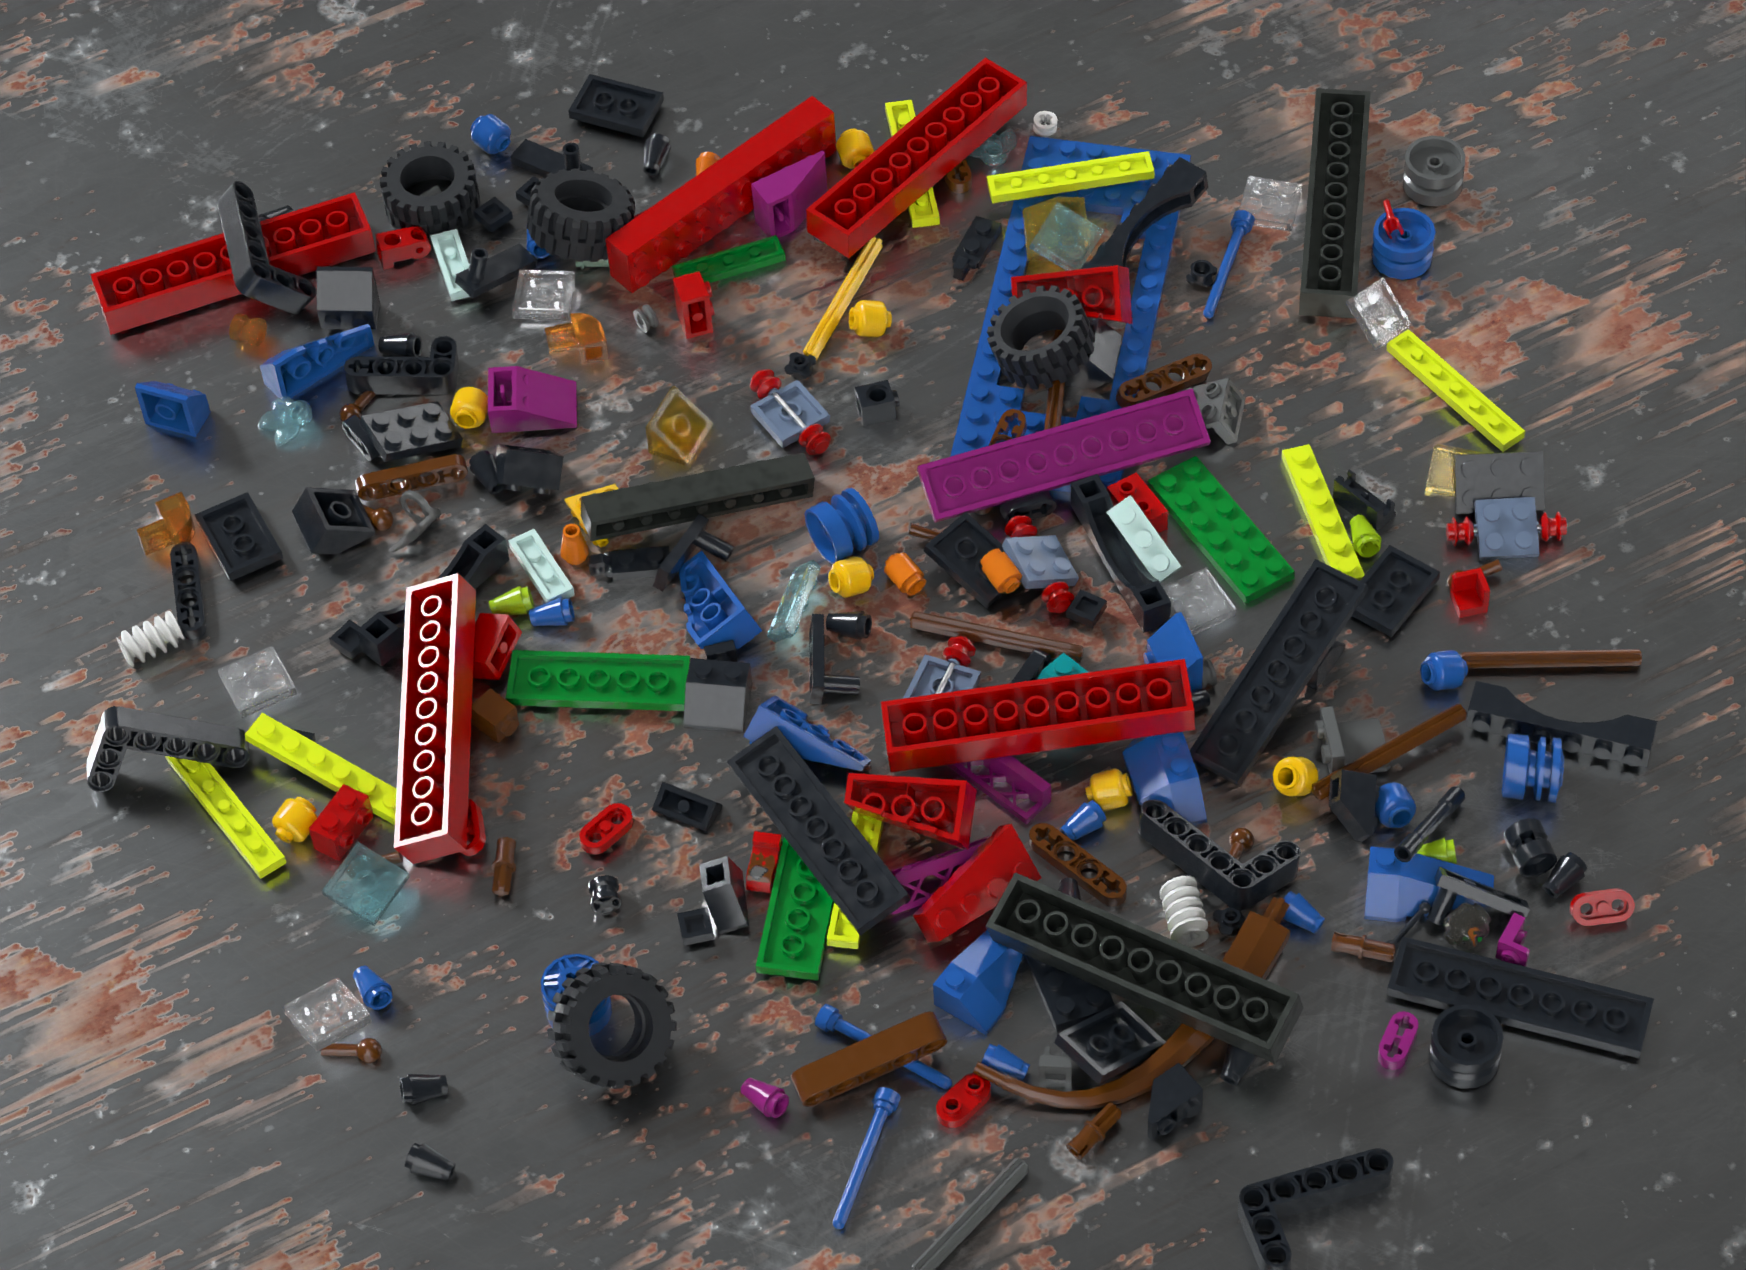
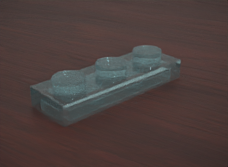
M814 560L795 567L767 633V637L774 643L793 637L799 629L798 623L802 613L808 607V598L818 582L817 576L821 569V566Z

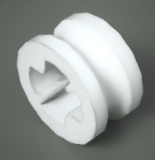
M1040 111L1034 116L1033 131L1037 135L1047 137L1056 132L1058 119L1054 113Z

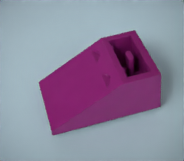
M823 150L751 184L755 222L767 237L777 235L779 239L795 231L806 218V209L828 191L825 153Z
M519 366L488 368V415L492 433L577 428L576 381Z

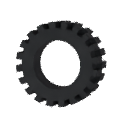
M431 141L424 142V147L418 148L416 143L409 145L410 151L405 152L402 148L396 152L397 159L390 157L387 160L388 167L383 166L381 170L380 187L386 216H388L392 226L396 225V230L413 226L422 227L429 240L430 234L457 229L458 225L465 228L469 225L468 217L474 219V210L480 206V195L472 160H469L466 152L462 151L459 153L458 147L454 145L447 149L445 142L438 141L437 146H432ZM442 179L452 182L446 190L432 196H417L407 191L411 186L425 180Z
M1052 285L1049 291H1046L1044 286H1037L1036 292L1033 293L1030 292V289L1023 290L1022 297L1018 299L1015 295L1010 297V304L1008 306L1002 304L998 308L1000 315L992 316L990 320L992 326H989L987 329L989 336L987 339L1004 376L1006 375L1008 381L1012 384L1016 381L1018 387L1025 388L1028 383L1031 389H1039L1040 384H1044L1045 388L1053 387V381L1058 379L1062 384L1068 381L1066 378L1067 374L1072 373L1075 376L1080 372L1079 364L1086 366L1089 358L1087 354H1093L1094 351L1092 343L1095 342V335L1079 299L1075 294L1071 295L1069 290L1064 288L1060 292L1058 286ZM1048 330L1063 331L1057 339L1044 347L1022 351L1025 344L1041 332Z

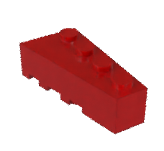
M1114 265L1011 277L1012 296L1015 295L1017 299L1023 296L1022 291L1030 289V292L1033 293L1036 292L1037 286H1044L1046 291H1049L1051 285L1058 286L1060 292L1065 288L1071 292V295L1075 294L1088 318H1100L1101 320L1132 324L1129 268Z
M848 773L844 803L856 813L969 850L977 790L967 780Z
M1012 824L998 826L985 843L981 844L973 852V855L952 874V877L942 887H939L913 914L927 942L943 940L996 907L1014 873L1034 881L1042 878Z

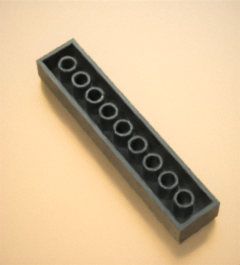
M1316 88L1299 315L1354 319L1356 316L1371 91Z
M1014 873L986 925L992 940L1274 1064L1304 1009L1298 993L1018 873Z

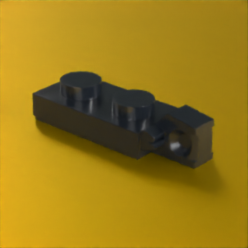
M979 216L975 217L954 252L952 258L954 263L953 278L964 281L971 268L980 269L1001 233V223Z
M669 546L623 549L589 556L591 576L605 575L606 577H613V581L656 577L660 565L670 553Z

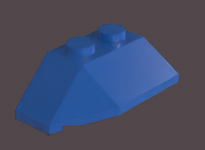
M1183 732L1134 738L1124 749L1122 756L1139 805L1142 806L1148 800H1160L1192 825L1206 823L1207 816L1199 776Z

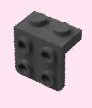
M1333 706L1320 708V720L1315 721L1317 738L1322 740V759L1324 764H1328L1330 774L1386 743L1379 719L1370 718L1337 723ZM1391 762L1383 765L1382 767L1374 770L1371 773L1389 770Z

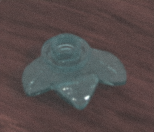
M1013 129L1002 132L999 136L993 134L975 149L970 156L982 159L989 166L1004 164L1008 159V153L1016 147L1017 139Z
M290 397L277 398L271 402L272 410L266 412L261 417L258 428L265 431H275L276 445H283L294 439L299 434L301 427L309 424L312 419V408L304 400L294 401Z

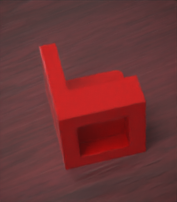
M1481 567L1452 575L1450 597L1459 618L1488 612L1490 588Z

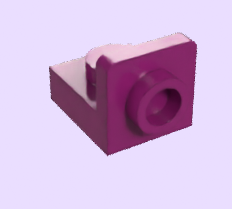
M1513 913L1498 941L1495 958L1527 966L1530 950L1522 946L1527 936V931L1523 930L1525 917Z

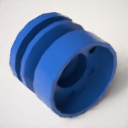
M853 488L843 490L841 495L836 494L832 496L830 500L831 505L828 502L822 501L807 509L804 514L805 523L813 543L830 564L852 556L853 548L862 551L867 545H873L879 540V530L872 511L859 492Z
M1508 734L1503 768L1502 798L1523 800L1526 788L1533 787L1534 800L1540 802L1542 788H1547V802L1555 803L1559 789L1562 786L1564 773V755L1561 738H1553L1551 751H1546V737H1540L1537 749L1530 750L1528 735Z
M582 954L564 955L554 960L545 969L541 978V992L547 1018L549 1010L554 1011L557 1004L552 1001L555 993L562 994L565 990L562 987V983L567 978L575 979L577 977L575 975L576 971L583 967L591 969L592 964L599 963L591 956ZM610 996L601 1001L594 1009L589 1022V1036L600 1032L608 1024L612 1014ZM548 1020L549 1024L553 1028V1021Z

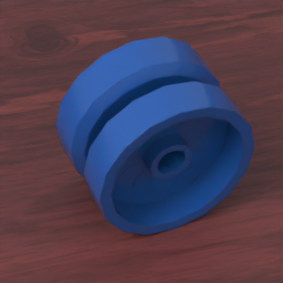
M1410 208L1392 209L1394 216L1399 219L1404 233L1401 235L1399 230L1396 229L1392 231V239H1390L1383 227V223L1387 219L1386 212L1383 213L1376 220L1373 229L1372 261L1379 272L1390 278L1400 280L1413 279L1424 274L1431 266L1436 233L1434 223L1426 214Z

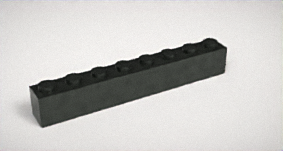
M804 453L786 455L784 457L760 460L754 463L704 471L698 474L582 496L580 516L591 542L691 522L699 514L710 518L813 497L815 477Z

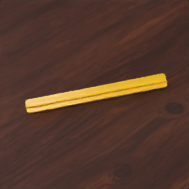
M873 237L864 245L803 350L804 355H813L816 360L818 359L881 251L883 245L880 238Z

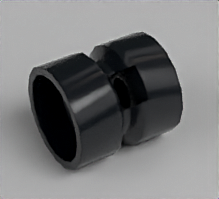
M1535 818L1523 819L1512 824L1504 832L1503 838L1510 853L1513 855V860L1521 876L1535 877L1542 875L1552 869L1557 863V856L1551 843L1547 840V834L1540 820Z

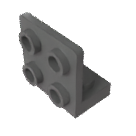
M1229 377L1181 390L1185 391L1193 388L1206 429L1213 427L1215 433L1227 445L1237 442L1246 398Z

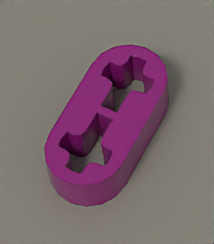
M1403 1011L1391 1017L1378 1049V1061L1382 1067L1388 1070H1397L1406 1063L1418 1033L1419 1023L1413 1014ZM1403 1024L1408 1025L1403 1036L1398 1035L1399 1028ZM1393 1046H1398L1397 1054L1393 1058L1389 1057L1388 1053L1392 1051Z

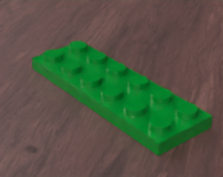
M1197 456L1147 480V486L1168 510V513L1245 604L1295 579L1293 568Z
M513 650L505 699L514 706L684 711L686 679L691 657L684 655Z
M784 837L756 961V973L818 981L834 902Z

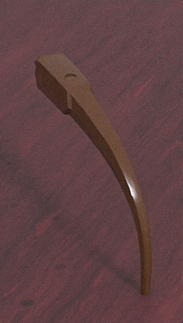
M1273 897L1263 916L1250 911L1222 961L1266 980L1290 937V930L1280 925L1290 904L1286 903L1285 899L1281 897L1279 899ZM1182 1023L1166 1043L1144 1063L1119 1079L1090 1090L1065 1092L1032 1086L1009 1075L1006 1076L979 1061L973 1073L996 1084L1003 1090L1030 1101L1062 1109L1092 1110L1105 1107L1108 1103L1121 1104L1151 1091L1155 1078L1178 1063L1184 1068L1215 1037Z

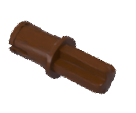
M502 837L497 840L496 858L491 865L494 871L492 892L497 894L498 897L509 895L512 874L516 871V864L514 863L516 841L509 837Z
M1335 931L1332 938L1331 951L1355 955L1361 960L1363 957L1392 962L1395 957L1396 947L1394 944L1367 939V935L1359 937Z
M1108 1103L1092 1121L1087 1120L1084 1123V1128L1066 1144V1148L1070 1149L1069 1152L1075 1158L1081 1160L1098 1141L1102 1142L1105 1139L1104 1134L1121 1118V1110L1115 1104Z

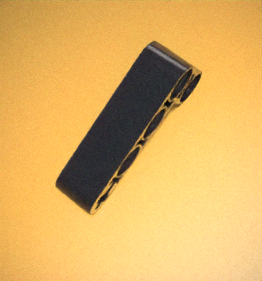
M440 336L435 338L431 344L430 357L357 356L348 359L345 362L344 369L347 388L355 394L372 391L375 394L446 395L456 389L459 362L456 341L450 336Z

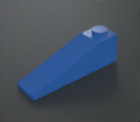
M365 324L280 352L260 365L264 384L283 403L343 366L348 359L357 357L373 347L375 344L371 327Z
M702 550L683 564L679 570L681 591L685 595L686 602L684 604V612L688 617L686 627L700 649H704V646L733 640L735 649H739L762 632V629Z
M776 695L759 705L743 736L750 740L749 744H752L777 726L802 759L863 771L871 762L869 758L845 741L829 738L830 734L827 728L823 725L817 726L806 721L808 717L806 713Z
M1370 846L1364 919L1387 922L1406 921L1407 917L1414 916L1419 911V905L1422 902H1428L1432 907L1440 888L1434 879L1439 867L1494 888V875L1417 853L1409 862H1401L1396 858L1394 848ZM1458 894L1452 909L1454 911H1461L1487 905Z
M986 930L960 953L933 983L934 1005L987 1035L1005 1012L1007 999L1011 988H1013L1016 973L1024 954L993 941L988 930Z

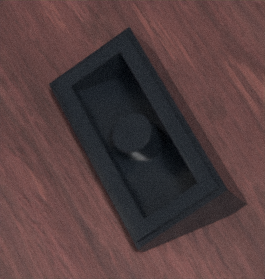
M662 781L652 810L701 830L708 831L718 815L722 804Z

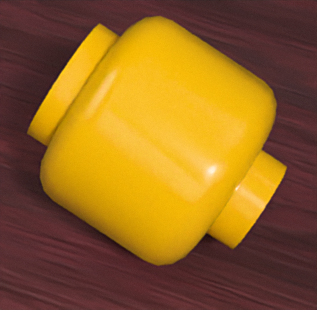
M855 128L844 131L836 142V149L843 166L848 169H854L875 151L868 134L863 130Z
M861 300L856 303L855 307L850 309L849 327L859 337H881L884 335L886 328L891 327V311H887L882 301Z
M475 387L459 389L455 393L450 408L451 418L458 426L464 429L480 427L485 422L488 413V396L485 392Z
M859 556L835 562L828 573L831 589L844 598L869 591L874 579L872 566Z
M1286 757L1277 763L1273 771V783L1276 789L1281 794L1289 797H1300L1310 794L1312 792V784L1319 779L1315 764L1304 757Z
M1117 768L1093 774L1090 778V786L1085 787L1088 801H1095L1103 812L1126 806L1129 802V797L1133 796L1128 774H1122Z
M302 797L286 799L272 818V824L277 830L275 835L286 843H291V841L303 842L310 834V826L317 819L315 806Z

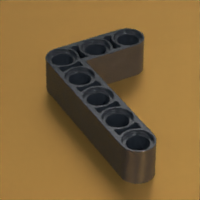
M235 181L217 201L235 285L247 297L292 314H300L315 298L317 290L309 280L269 265L254 194L245 183Z
M113 706L106 709L102 714L87 758V784L90 789L96 792L110 790L115 784L127 749L239 768L246 765L249 761V742L245 741L246 732L239 728Z
M1154 799L1145 801L1141 806L1138 828L1141 837L1190 876L1195 877L1201 885L1233 909H1249L1297 877L1301 850L1292 841L1277 842L1242 864L1166 803Z
M1381 1148L1370 1149L1243 1187L1239 1194L1238 1216L1259 1269L1291 1270L1292 1253L1279 1219L1388 1187L1391 1183L1394 1165L1390 1152ZM1373 1167H1380V1168H1382V1169H1384V1170H1383V1171H1375V1170H1373L1372 1168H1373ZM1342 1176H1349V1177H1351V1178H1353V1179H1352V1180H1344V1179H1342V1178H1340V1177H1342ZM1311 1185H1319V1186L1322 1187V1188H1321V1189H1312V1188L1309 1187V1186H1311ZM1280 1194H1288V1195H1290L1291 1197H1290V1198H1281V1197H1279L1278 1195H1280ZM1257 1203L1260 1206L1249 1207L1247 1204ZM1268 1231L1271 1234L1264 1236L1260 1235L1258 1232ZM1278 1259L1281 1260L1283 1263L1273 1264L1270 1262V1260Z

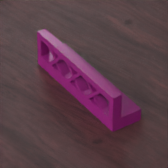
M1013 756L947 765L1025 824H1028L1051 802V784ZM984 765L989 769V775L976 776L971 772V766ZM1007 782L1012 786V792L999 793L994 789L993 783ZM1016 799H1030L1035 805L1025 812L1016 805Z
M990 835L970 842L969 850L956 847L892 870V874L899 883L912 889V893L910 895L911 900L891 914L894 915L924 904L935 893H927L920 890L924 878L934 875L942 879L938 888L942 887L949 880L948 878L954 866L963 865L973 855V852L981 844L985 843ZM946 870L943 876L938 874V872ZM917 880L915 886L908 884ZM918 892L924 895L915 899Z

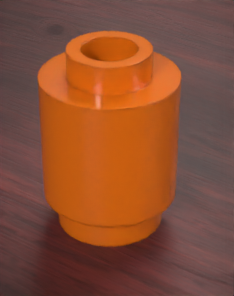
M993 549L983 556L980 561L983 566L982 571L999 593H1011L1020 586L1022 574L1007 553L1001 552L1000 549Z
M894 553L886 560L884 573L902 593L913 596L924 588L926 584L924 573L907 553Z

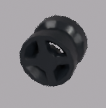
M609 875L598 876L588 883V890L592 895L590 904L593 911L597 913H610L620 908L622 900L620 894L617 893L619 890L617 878Z

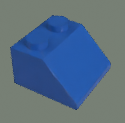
M157 381L137 383L135 386L145 424L197 437L211 413L206 394L200 391L188 390L170 383L165 384Z
M1179 612L1171 617L1147 640V653L1143 654L1145 664L1185 659L1190 690H1201L1203 656L1182 612Z

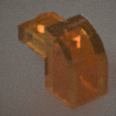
M571 313V322L545 328L549 354L577 349L582 365L609 359L603 327L591 315Z
M182 491L155 502L160 520L136 530L145 555L160 551L172 544L175 546L181 542L190 543L195 534V525L190 507Z

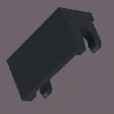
M1349 469L1348 477L1345 481L1341 476L1334 480L1333 501L1353 516L1364 515L1377 532L1396 516L1394 511L1395 503L1390 499H1387L1386 504L1358 484L1356 482V473Z

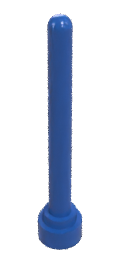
M1236 211L1231 220L1233 233L1203 311V315L1207 319H1211L1214 316L1242 238L1252 230L1255 218L1248 211Z
M827 1003L820 1009L815 1019V1026L823 1031L828 1032L830 1030L835 1032L837 1030L857 1042L872 1036L843 1020L839 1010ZM919 1060L903 1066L943 1089H950L953 1085L950 1077Z
M879 1087L875 1092L872 1100L875 1113L832 1222L836 1229L844 1228L887 1116L897 1110L901 1096L890 1088Z

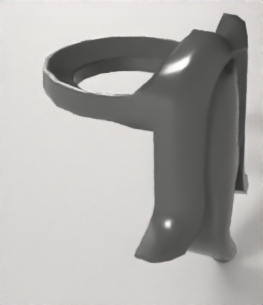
M405 491L400 498V503L406 514L412 518L416 525L388 550L389 552L398 551L413 542L441 515V511L438 508L430 507L425 498L415 491ZM412 499L417 502L425 516L420 517L414 514L408 508L406 500Z

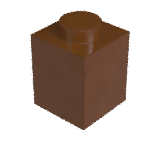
M491 688L472 704L471 718L473 725L497 743L501 742L506 736L512 735L517 726L520 725L516 707Z

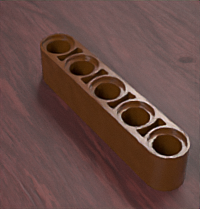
M931 1011L924 1012L797 1069L792 1073L791 1079L803 1106H814L938 1051L947 1044V1038L935 1013Z

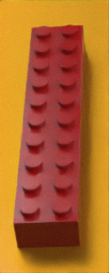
M985 57L806 209L807 232L845 257L850 258L1027 106V82Z
M809 97L608 236L605 240L611 277L629 292L634 293L639 288L646 286L662 272H666L679 260L690 255L699 246L709 242L716 234L729 228L736 220L750 213L754 209L752 183L822 150L825 153V158L830 157L837 150L834 112L815 97Z
M355 192L260 221L269 265L297 276L316 271L317 266L329 267L376 252L371 228ZM224 233L90 274L98 302L111 335L242 294L234 282Z
M458 573L406 588L394 849L412 864L467 850L476 590Z
M1185 659L881 702L886 749L891 773L1195 730L1194 706Z

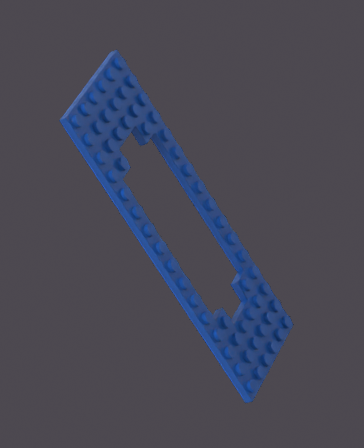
M1037 136L1029 137L1021 171L1149 151L1155 176L1154 179L1013 201L950 457L989 446L1003 413L1010 409L1022 410L1025 389L999 386L1002 370L988 343L987 329L989 326H992L990 322L992 316L1000 315L998 308L1002 304L1005 306L1010 304L1009 298L1012 297L1011 277L1026 275L1037 226L1065 229L1069 209L1121 215V222L1123 223L1130 215L1133 206L1136 203H1140L1147 195L1151 185L1156 184L1162 178L1165 169L1170 164L1173 165L1179 157L1191 163V155ZM1181 210L1163 217L1140 236V239L1145 240L1131 299L1132 324L1126 323L1109 400L1081 396L1076 418L1062 416L1061 425L1121 409L1122 407L1116 401V394L1120 385L1125 381L1146 373ZM1021 411L1025 415L1027 422L1025 435L1044 430L1046 414ZM1017 418L1013 422L1008 421L1010 428L1008 436L1011 438L1013 427L1015 425L1020 426ZM1125 469L1099 476L1106 490L1107 486L1123 479ZM1071 484L1053 490L1071 493Z

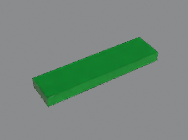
M777 235L673 265L672 271L675 278L700 271L703 281L712 283L786 261V256Z

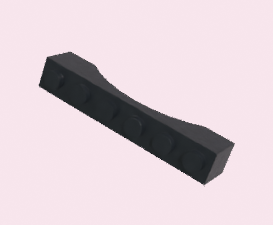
M1181 157L1173 165L1170 164L1165 169L1162 178L1156 184L1151 185L1144 199L1133 206L1130 215L1123 223L1121 222L1116 226L1113 235L1107 242H1103L1098 247L1095 256L1089 262L1084 263L1081 269L1114 265L1126 267L1133 246L1151 225L1171 213L1192 207L1208 189L1206 171Z
M1098 474L1072 482L1071 506L1142 632L1145 633L1162 627L1171 618V601L1159 580L1154 578L1144 568L1129 543L1107 514V511L1113 508V504Z
M484 524L463 542L449 566L437 579L458 573L476 589L510 560L506 538L487 524ZM406 603L397 608L376 613L357 629L362 652L381 667L404 649Z
M1476 681L1468 708L1466 727L1473 728L1479 732L1504 735L1505 737L1508 734L1528 735L1530 742L1538 744L1540 737H1546V745L1548 746L1552 745L1553 738H1561L1562 749L1566 751L1579 752L1595 756L1599 759H1610L1626 763L1630 766L1647 768L1658 721L1628 714L1601 722L1579 723L1560 720L1528 707L1506 687Z

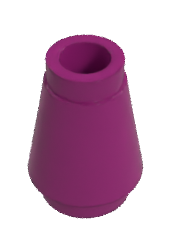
M751 1077L742 1084L741 1094L766 1117L778 1118L786 1111L789 1097L785 1094L784 1089Z

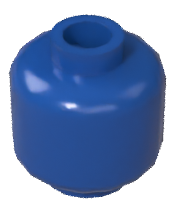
M493 114L479 116L473 122L470 129L471 139L475 145L487 154L493 155L508 148L511 130L498 117Z
M1454 650L1439 651L1427 655L1421 664L1420 673L1423 682L1432 690H1449L1459 688L1463 684L1468 673V666L1458 652Z
M1396 782L1387 783L1379 787V798L1375 803V815L1380 823L1388 828H1401L1409 824L1416 813L1417 807L1407 788Z

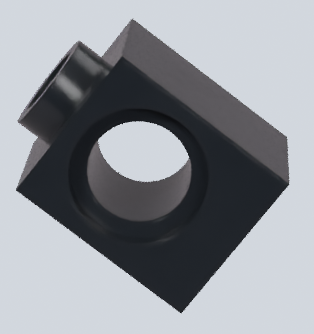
M888 380L855 387L856 407L863 426L896 419V407L900 406L899 397L896 390H891Z

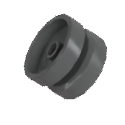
M1443 136L1422 137L1411 143L1405 152L1402 187L1406 195L1414 202L1436 207L1449 204L1457 199L1462 192L1466 155L1462 147L1454 140Z

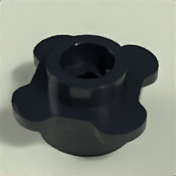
M1197 260L1190 266L1191 272L1186 276V281L1190 284L1195 283L1204 287L1212 286V278L1217 274V268L1207 260Z
M798 352L791 353L789 355V364L784 369L786 374L791 375L796 380L807 379L812 374V365L816 364V358L813 355L806 356Z
M1229 907L1213 912V920L1218 922V928L1222 935L1236 936L1246 920L1241 913L1242 910Z

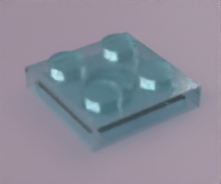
M1057 202L1029 248L1066 271L1082 269L1105 230Z
M357 842L323 888L322 894L370 925L375 926L409 879V873Z

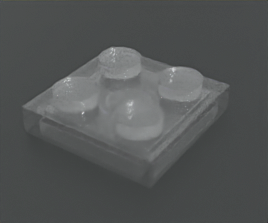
M1248 176L1239 210L1248 211L1254 216L1255 222L1253 226L1292 232L1303 184Z
M519 269L512 309L513 319L569 321L575 284L574 271Z
M1384 277L1346 301L1351 314L1355 317L1374 351L1412 326Z
M1207 567L1163 586L1171 601V617L1176 613L1182 612L1192 635L1236 616L1237 608Z
M273 646L218 669L219 676L242 718L297 695L296 688Z
M338 977L283 1005L285 1015L316 1052L372 1023L370 1013Z

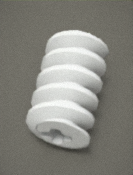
M166 611L165 621L159 616H155L154 626L149 621L143 622V631L137 625L132 626V636L126 630L121 631L122 641L117 638V642L127 663L133 668L135 667L134 657H137L144 663L146 662V652L155 658L157 647L164 653H167L168 642L175 648H178V638L184 640V637L173 614L170 611Z
M1180 876L1167 881L1161 887L1160 899L1165 911L1170 939L1188 947H1194L1202 944L1209 938V933L1205 931L1208 928V922L1204 919L1205 911L1202 909L1203 902L1199 898L1200 891L1197 888V880L1192 876Z

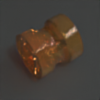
M235 314L230 324V339L238 342L246 340L250 345L260 346L266 336V320L257 317L249 319L245 314Z

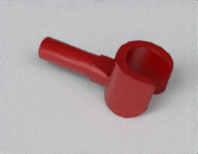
M1384 200L1383 204L1387 219L1384 221L1383 227L1388 237L1392 239L1391 233L1396 229L1403 235L1404 229L1399 219L1393 214L1390 200Z

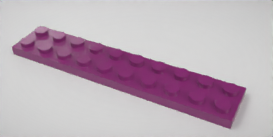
M1192 388L922 464L917 467V471L934 523L961 516L965 512L972 513L1041 491L1067 486L1072 482L1095 474L1102 476L1209 445L1211 440Z

